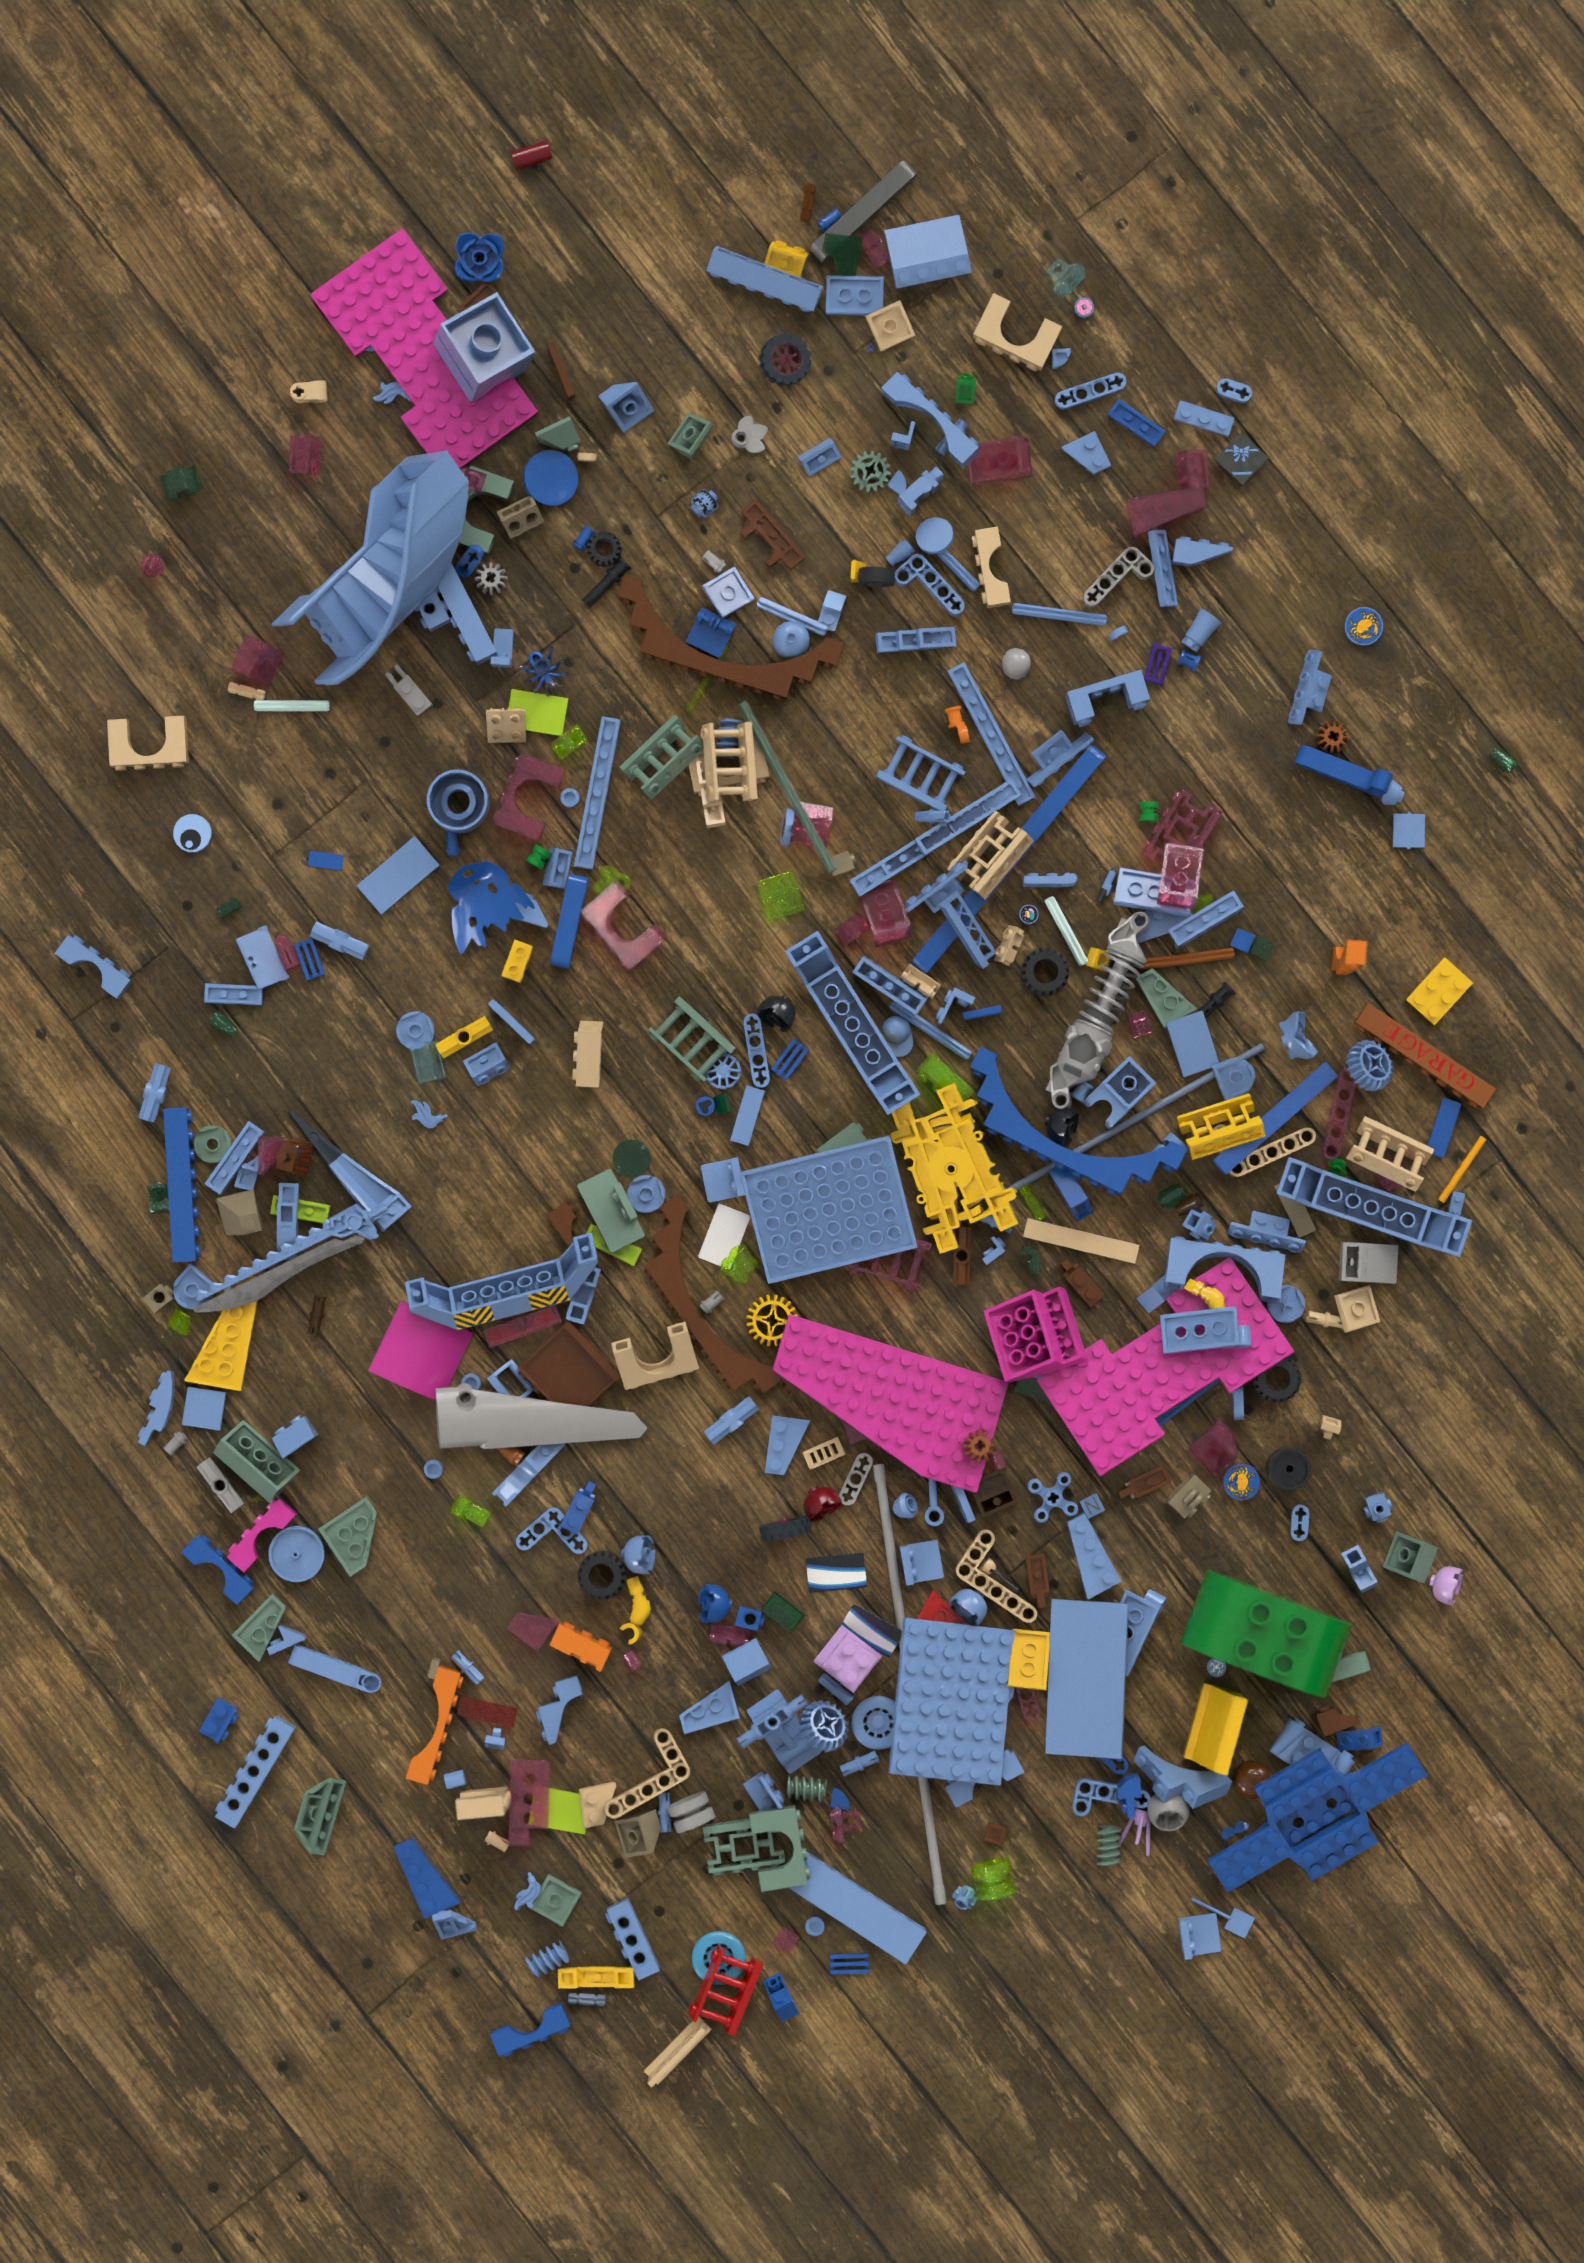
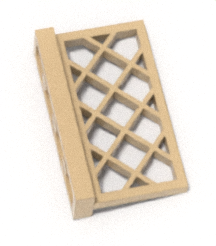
M700 2016L697 2022L691 2021L644 2070L649 2076L648 2084L651 2087L655 2083L658 2085L712 2030Z

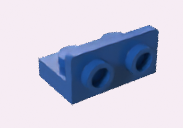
M218 1697L199 1732L213 1739L217 1744L221 1740L224 1742L230 1732L227 1728L230 1723L234 1725L239 1716L237 1714L239 1708Z

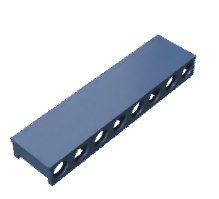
M806 1851L807 1860H804L805 1868L809 1867L811 1879H807V1885L788 1888L893 1957L907 1964L927 1933L926 1929Z

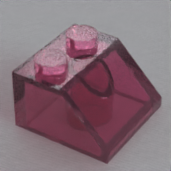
M247 634L231 670L265 687H269L284 653Z

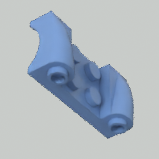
M1288 1718L1279 1736L1268 1749L1271 1753L1291 1765L1316 1749L1321 1748L1329 1763L1344 1775L1348 1774L1355 1763L1352 1760L1354 1757L1352 1754L1345 1750L1340 1752L1304 1728L1305 1723L1297 1718L1295 1720Z

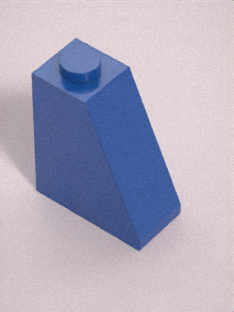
M1054 1167L1049 1173L1075 1220L1078 1222L1094 1213L1086 1194L1072 1175L1071 1170L1065 1169L1064 1171Z

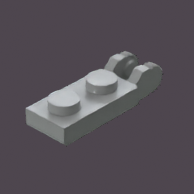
M397 664L394 668L403 679L397 683L391 673L387 672L385 676L419 717L432 706V703L409 675H406Z

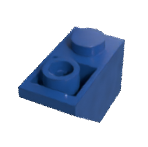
M780 1972L763 1981L773 2007L782 2022L799 2014L796 2003Z

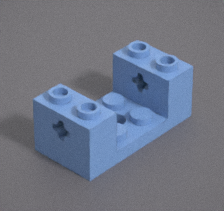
M1138 670L1067 692L1065 698L1074 726L1079 724V727H1084L1092 722L1091 720H1093L1095 715L1090 698L1091 700L1100 698L1105 692L1113 694L1123 689L1129 709L1134 708V711L1145 708L1150 697L1142 671Z

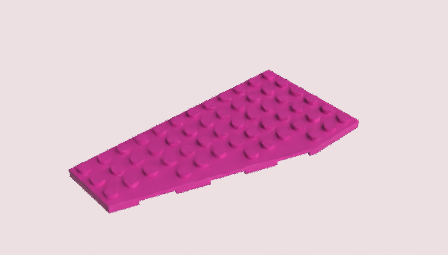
M791 1314L788 1315L772 1369L774 1372L812 1397L841 1420L854 1427L869 1440L914 1470L918 1475L977 1493L986 1461L982 1458L981 1463H977L976 1457L973 1461H970L971 1454L964 1455L968 1448L963 1449L962 1445H968V1443L963 1439L965 1437L970 1439L968 1433L973 1432L975 1435L976 1430H980L981 1435L985 1431L988 1432L986 1439L993 1437L1009 1382ZM979 1441L974 1445L975 1449L978 1448L977 1451L983 1447L982 1444H979Z

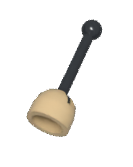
M988 1557L982 1563L979 1570L987 1575L992 1573L1013 1589V1593L1018 1594L1020 1592L1018 1586L1011 1584L996 1571V1564Z

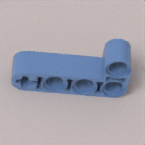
M913 555L896 570L895 582L898 586L905 587L917 578L951 616L956 617L963 613L964 601L922 555ZM920 560L923 566L916 569L912 566V562ZM904 572L909 578L906 581H900L898 575ZM933 574L936 580L928 583L925 580V576ZM940 588H945L948 591V595L941 597L937 591ZM951 596H953V598H952L951 601H952L955 605H956V604H960V605H959V610H957V609L952 610V606H953V605H952V603H951L950 601H948Z
M1080 1778L1075 1784L1072 1800L1074 1813L1078 1816L1087 1815L1090 1811L1092 1799L1121 1804L1120 1799L1116 1796L1117 1784L1090 1778ZM1082 1783H1088L1090 1785V1788L1087 1792H1082L1079 1790V1787ZM1102 1786H1106L1109 1789L1108 1794L1105 1796H1101L1098 1793L1099 1788ZM1141 1789V1794H1143L1146 1800H1142V1803H1139V1800L1134 1798V1804L1137 1808H1146L1151 1798L1146 1790ZM1078 1802L1086 1803V1808L1083 1811L1076 1809Z

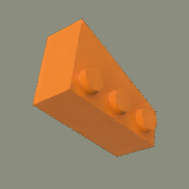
M566 1621L564 1624L560 1623L549 1645L569 1656L580 1659L585 1664L588 1663L596 1667V1670L601 1672L612 1649L609 1646L610 1643L601 1638L599 1640L592 1638V1634L585 1630L581 1632L575 1630V1626Z

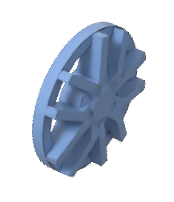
M723 1054L721 1057H726L723 1063L718 1059L720 1064L718 1066L713 1064L712 1066L715 1069L708 1070L705 1074L709 1083L715 1088L729 1089L739 1081L741 1066L735 1057L730 1054ZM731 1058L733 1061L730 1065H727L728 1059ZM736 1063L738 1069H733L732 1066ZM716 1072V1076L709 1077V1074ZM731 1072H738L737 1077L732 1076ZM728 1078H732L735 1081L729 1084ZM718 1079V1085L713 1083V1081ZM722 1079L726 1080V1086H721Z

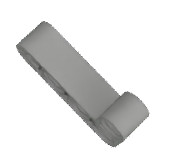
M1128 547L1084 593L1083 604L1088 608H1095L1130 571L1142 580L1149 579L1154 572L1153 563L1137 548ZM1129 552L1134 553L1136 560H1127L1126 554ZM1143 565L1148 566L1150 573H1141L1140 567ZM1115 566L1121 567L1123 574H1114L1113 568ZM1107 580L1110 587L1108 589L1101 588L1100 581ZM1097 590L1099 593L1094 599L1096 602L1093 600L1089 602V596H1092Z

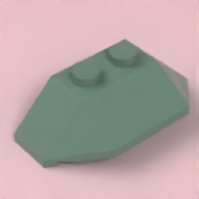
M328 1778L305 1792L294 1830L308 1853L325 1855L346 1785L345 1780Z

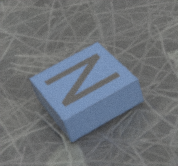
M1097 1493L1079 1501L1088 1519L1105 1511Z

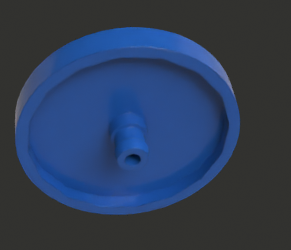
M545 450L531 457L525 465L523 471L524 488L527 494L538 504L551 507L558 506L568 501L574 495L578 485V472L574 463L567 455L555 450Z

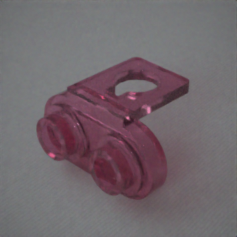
M835 1806L834 1810L830 1811L831 1822L837 1824L836 1829H832L833 1841L844 1844L843 1831L862 1828L860 1811L841 1812L840 1806ZM853 1815L856 1817L857 1822L855 1825L850 1826L847 1823H843L842 1820Z

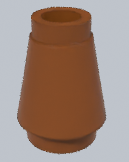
M519 1447L497 1448L511 1465L519 1466L526 1456L523 1449Z

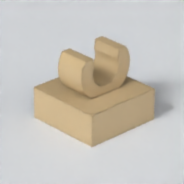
M1322 1415L1320 1427L1324 1430L1323 1438L1331 1440L1333 1433L1339 1434L1341 1420Z

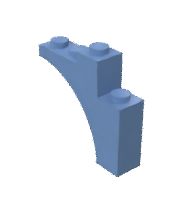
M1145 1745L1138 1748L1134 1758L1137 1766L1154 1783L1152 1790L1163 1802L1174 1796L1182 1795L1184 1800L1194 1809L1227 1795L1232 1784L1230 1778L1224 1774L1214 1771L1188 1770L1172 1765L1156 1756Z

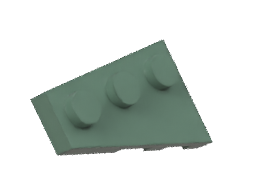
M1150 969L1135 978L1163 1028L1167 1027V1022L1184 1017L1197 1009L1155 970Z
M272 1594L232 1634L258 1662L261 1661L286 1606Z

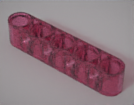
M1348 1067L1339 1071L1321 1149L1322 1156L1327 1160H1334L1341 1153L1356 1085L1353 1077L1350 1082L1343 1079V1073L1348 1071ZM1345 1090L1348 1093V1098L1341 1100L1339 1098V1091ZM1337 1108L1342 1109L1344 1112L1342 1119H1337L1334 1115ZM1333 1127L1338 1128L1340 1131L1337 1138L1332 1137L1330 1134ZM1328 1146H1333L1336 1150L1335 1155L1332 1157L1326 1153Z

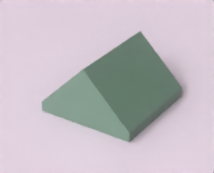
M688 412L668 442V445L690 460H693L712 432L713 424Z

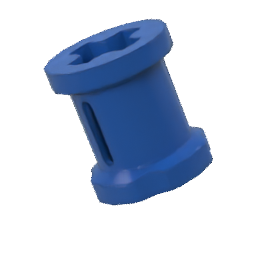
M1183 649L1177 665H1184L1191 668V671L1194 672L1201 656L1192 655L1186 652V649Z

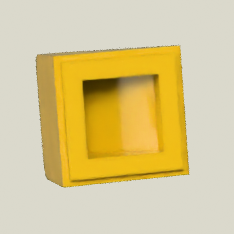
M857 560L852 561L851 582H859V568L866 567L865 563Z
M1091 947L1087 957L1088 962L1085 965L1105 971L1099 965L1103 964L1109 967L1111 959L1105 956L1104 953L1106 951Z

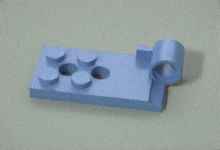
M1236 1306L1160 1315L1164 1354L1252 1346L1250 1326H1238ZM1199 1325H1204L1205 1333L1200 1336L1197 1335L1196 1328ZM1181 1327H1184L1186 1329V1335L1182 1338H1179L1177 1336V1330Z
M1151 1589L1148 1590L1144 1598L1126 1590L1120 1602L1129 1603L1128 1628L1133 1633L1131 1638H1127L1126 1676L1130 1675L1151 1628L1167 1601V1597Z

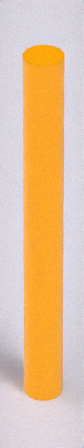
M1480 1136L1439 1196L1438 1200L1445 1203L1486 1142L1484 1137Z

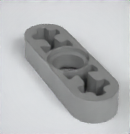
M860 1453L856 1457L839 1493L842 1504L851 1505L855 1502L873 1464L872 1457L869 1454ZM864 1456L868 1457L867 1461L869 1462V1465H864L862 1469L866 1471L865 1474L854 1470L855 1466L857 1468L860 1467L861 1462L859 1458L863 1459ZM855 1473L861 1476V1482L857 1485L852 1484L850 1481L851 1475ZM847 1484L853 1488H858L856 1492L852 1490V1500L844 1501L842 1494L848 1492Z

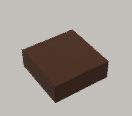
M988 1822L983 1841L1002 1846L1007 1827Z

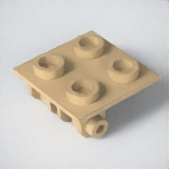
M519 707V709L512 710L510 708L504 710V708L502 710L493 708L486 710L488 743L526 742L525 709Z

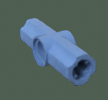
M317 921L311 930L310 937L328 944L329 947L339 952H345L363 960L368 951L369 945L352 938L351 935L343 931L334 930Z
M155 1063L150 1081L146 1084L143 1093L144 1100L138 1118L155 1123L160 1104L163 1103L166 1095V1085L172 1068Z
M749 1396L736 1407L729 1409L719 1417V1420L706 1429L704 1433L715 1444L729 1432L732 1433L744 1423L743 1421L759 1410V1408Z

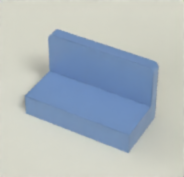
M911 421L908 436L893 432L890 447L909 451L915 422Z

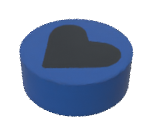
M704 1096L697 1100L696 1110L699 1114L707 1116L713 1113L715 1103L710 1097Z

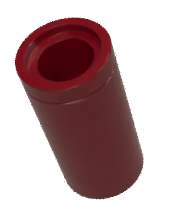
M547 140L511 151L516 170L553 159Z

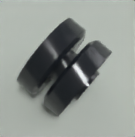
M1282 1447L1275 1450L1269 1456L1266 1463V1472L1269 1479L1276 1486L1285 1490H1296L1308 1481L1311 1474V1464L1308 1457L1302 1451L1292 1447ZM1288 1465H1291V1468H1293L1291 1472L1286 1471Z

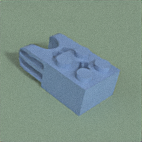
M1129 1056L1084 1100L1083 1104L1086 1107H1092L1100 1100L1110 1102L1112 1113L1105 1121V1126L1110 1129L1148 1094L1157 1083ZM1126 1079H1134L1133 1088L1129 1087L1127 1089L1125 1087Z

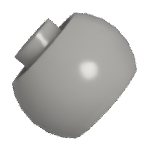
M1154 1794L1148 1803L1147 1812L1150 1821L1155 1827L1163 1831H1174L1186 1823L1190 1808L1182 1795L1174 1796L1163 1802Z

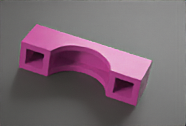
M282 1499L273 1500L266 1507L268 1509L264 1516L260 1514L253 1523L256 1525L251 1530L248 1528L240 1536L242 1541L239 1544L234 1543L228 1550L230 1554L227 1558L243 1572H246L259 1557L256 1551V1539L259 1533L268 1527L284 1529L297 1515Z

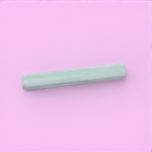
M328 700L254 701V710L329 711L330 702Z
M1053 896L1047 898L1045 903L1079 966L1085 965L1088 959L1056 899Z

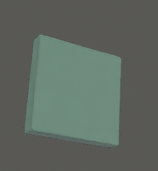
M548 1873L541 1886V1892L533 1903L534 1908L530 1909L563 1927L582 1892Z

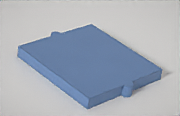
M1411 812L1407 814H1393V847H1405L1407 849L1425 848V814H1411Z

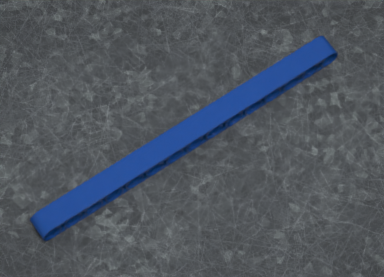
M1093 744L1089 746L1021 828V830L1029 834L1034 842L990 895L984 900L971 889L963 898L973 916L1106 758V755ZM961 914L960 919L966 926L969 917ZM948 919L943 922L910 962L924 974L930 970L958 936Z

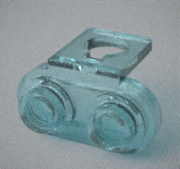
M1057 259L1046 271L1048 275L1057 280L1054 284V292L1060 297L1069 295L1085 278V268L1081 264L1069 265L1061 259ZM1057 266H1062L1061 272H1053Z

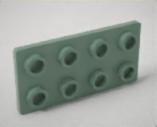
M611 1169L577 1185L611 1253L645 1237L637 1220V1214L621 1183H618Z

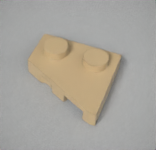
M615 1782L579 1789L583 1827L588 1828L605 1823L607 1815L604 1812V1806L613 1797L616 1788Z

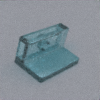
M436 1041L424 1042L410 1047L419 1084L446 1078L441 1056L435 1045L437 1044Z

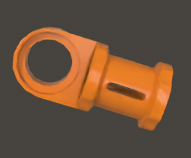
M961 706L945 709L944 711L948 714L949 719L948 728L957 727L961 744L970 742L967 725L962 721Z

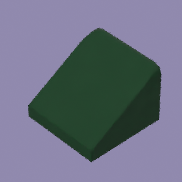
M727 1093L714 1096L713 1099L718 1115L732 1111Z

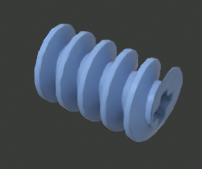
M725 718L719 721V724L724 727H720L718 730L737 729V725L743 723V721ZM716 737V739L721 741L715 743V746L719 749H733L739 746L735 742L737 737ZM733 756L721 757L725 759L737 760Z
M560 1940V1946H557L554 1942L552 1943V1950L546 1946L545 1954L539 1950V1957L533 1953L532 1961L527 1957L525 1958L533 1975L535 1974L538 1978H541V1971L544 1974H548V1967L554 1971L555 1964L561 1967L562 1960L565 1963L569 1962L567 1951Z

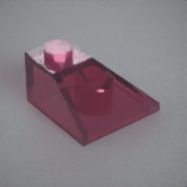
M258 1136L259 1175L267 1176L276 1167V1154L280 1151L281 1143L286 1141V1137Z
M1221 1419L1210 1426L1188 1448L1214 1476L1239 1457L1234 1432Z

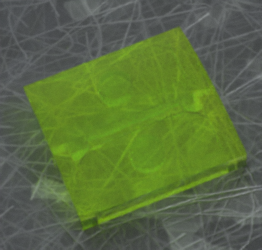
M793 871L756 882L768 921L805 910Z

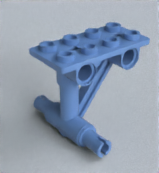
M777 1689L747 1709V1713L754 1724L749 1731L737 1738L743 1748L757 1739L762 1740L765 1738L774 1751L775 1756L789 1774L820 1754L817 1747L812 1749V1744H806L807 1739L801 1738L804 1733L799 1731L801 1725L798 1723L799 1719L795 1713L808 1705L802 1694L790 1703H787L781 1692Z

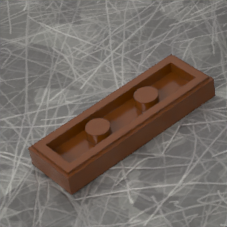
M550 342L547 344L568 399L572 400L576 397L555 342Z

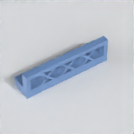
M1233 890L1170 928L1168 932L1178 950L1241 912L1244 906Z
M956 891L938 905L975 964L984 969L989 965L987 960L996 951L961 895ZM956 898L959 901L958 911L950 904ZM961 914L969 917L967 926L961 921ZM971 929L977 930V941H974L970 935ZM980 944L986 945L990 951L983 955L979 949Z

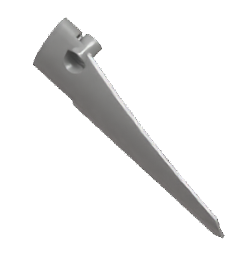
M462 1383L456 1388L435 1389L437 1435L440 1449L469 1446L493 1449L640 1438L647 1429L634 1412L472 1389L471 1385L467 1383ZM463 1393H469L467 1397L461 1396Z

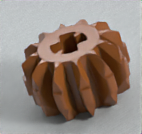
M1332 721L1331 726L1328 722H1325V728L1320 726L1318 729L1321 733L1317 734L1316 738H1321L1322 740L1317 742V744L1325 745L1322 748L1323 751L1329 747L1330 754L1333 753L1334 748L1337 752H1340V746L1343 748L1347 746L1343 741H1348L1349 737L1343 736V734H1346L1348 730H1341L1343 727L1342 723L1336 727V721ZM1331 734H1336L1337 738L1335 739V742L1333 739L1329 740L1328 737Z
M976 1430L975 1435L973 1432H969L970 1439L967 1437L963 1439L968 1443V1445H962L963 1449L968 1448L964 1455L971 1454L970 1461H973L976 1457L977 1463H981L982 1458L987 1461V1454H994L993 1451L989 1450V1448L995 1447V1444H989L993 1437L986 1439L988 1434L986 1431L982 1435L980 1430ZM978 1441L980 1442L979 1444H982L983 1446L981 1449H979V1451H977L978 1448L975 1449L974 1445L977 1444Z

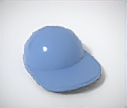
M901 1016L889 1017L882 1026L883 1037L896 1057L905 1056L913 1047L910 1024Z

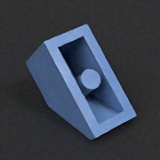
M527 894L533 902L535 909L529 906L525 909L521 904L515 903L524 916L523 920L519 918L517 920L546 929L549 928V924L537 901L533 899V895Z

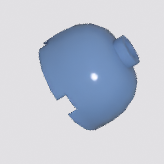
M793 621L784 622L779 625L774 631L772 644L776 653L788 660L805 654L810 645V636L807 629L800 623Z
M635 1536L628 1540L624 1549H622L621 1558L630 1571L638 1574H649L648 1570L653 1569L655 1550L651 1551V1544H654L652 1537Z
M960 1590L949 1600V1606L954 1605L956 1608L954 1611L969 1624L975 1622V1626H979L987 1614V1604L983 1599L985 1596L978 1590Z

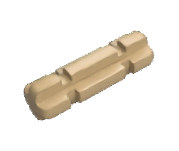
M230 682L228 685L229 693H238V695L252 699L255 698L256 700H264L266 692L264 690H256L253 687L241 684L239 686L233 682Z

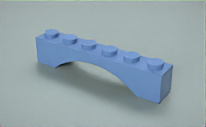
M896 372L881 387L883 394L896 406L916 409L933 419L946 436L950 457L965 469L980 454L979 443L972 437L969 439L965 435V430L960 425L955 426L951 422L952 418L946 412L941 413L938 410V405L932 399L928 401L924 397L925 393L919 387L914 388L910 384L912 381L905 374L901 375Z

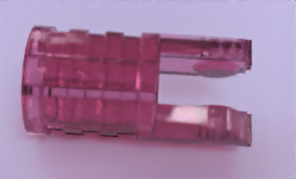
M279 934L276 940L280 950L278 954L284 970L300 965L301 963L294 946L290 945L286 936Z

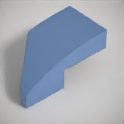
M257 1156L250 1162L241 1165L242 1167L238 1171L235 1181V1188L246 1191L255 1188L262 1156Z

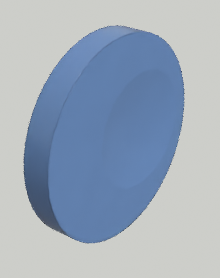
M291 1526L283 1529L273 1538L269 1547V1561L272 1569L278 1576L287 1581H306L316 1575L324 1563V1544L321 1538L307 1527Z

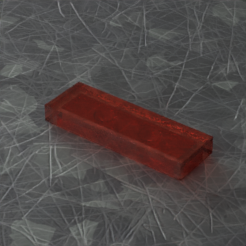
M461 1696L457 1715L513 1728L518 1708Z

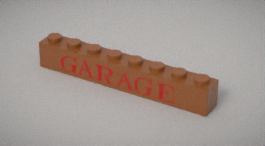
M1369 1003L1365 1005L1354 1021L1358 1031L1363 1034L1369 1033L1373 1036L1372 1040L1381 1045L1384 1043L1389 1047L1388 1051L1396 1056L1398 1054L1405 1057L1404 1061L1411 1066L1415 1064L1421 1068L1420 1072L1427 1077L1433 1076L1437 1079L1435 1081L1437 1084L1444 1088L1448 1086L1452 1089V1094L1460 1099L1463 1096L1468 1100L1467 1104L1475 1109L1478 1107L1480 1109L1484 1108L1496 1088Z

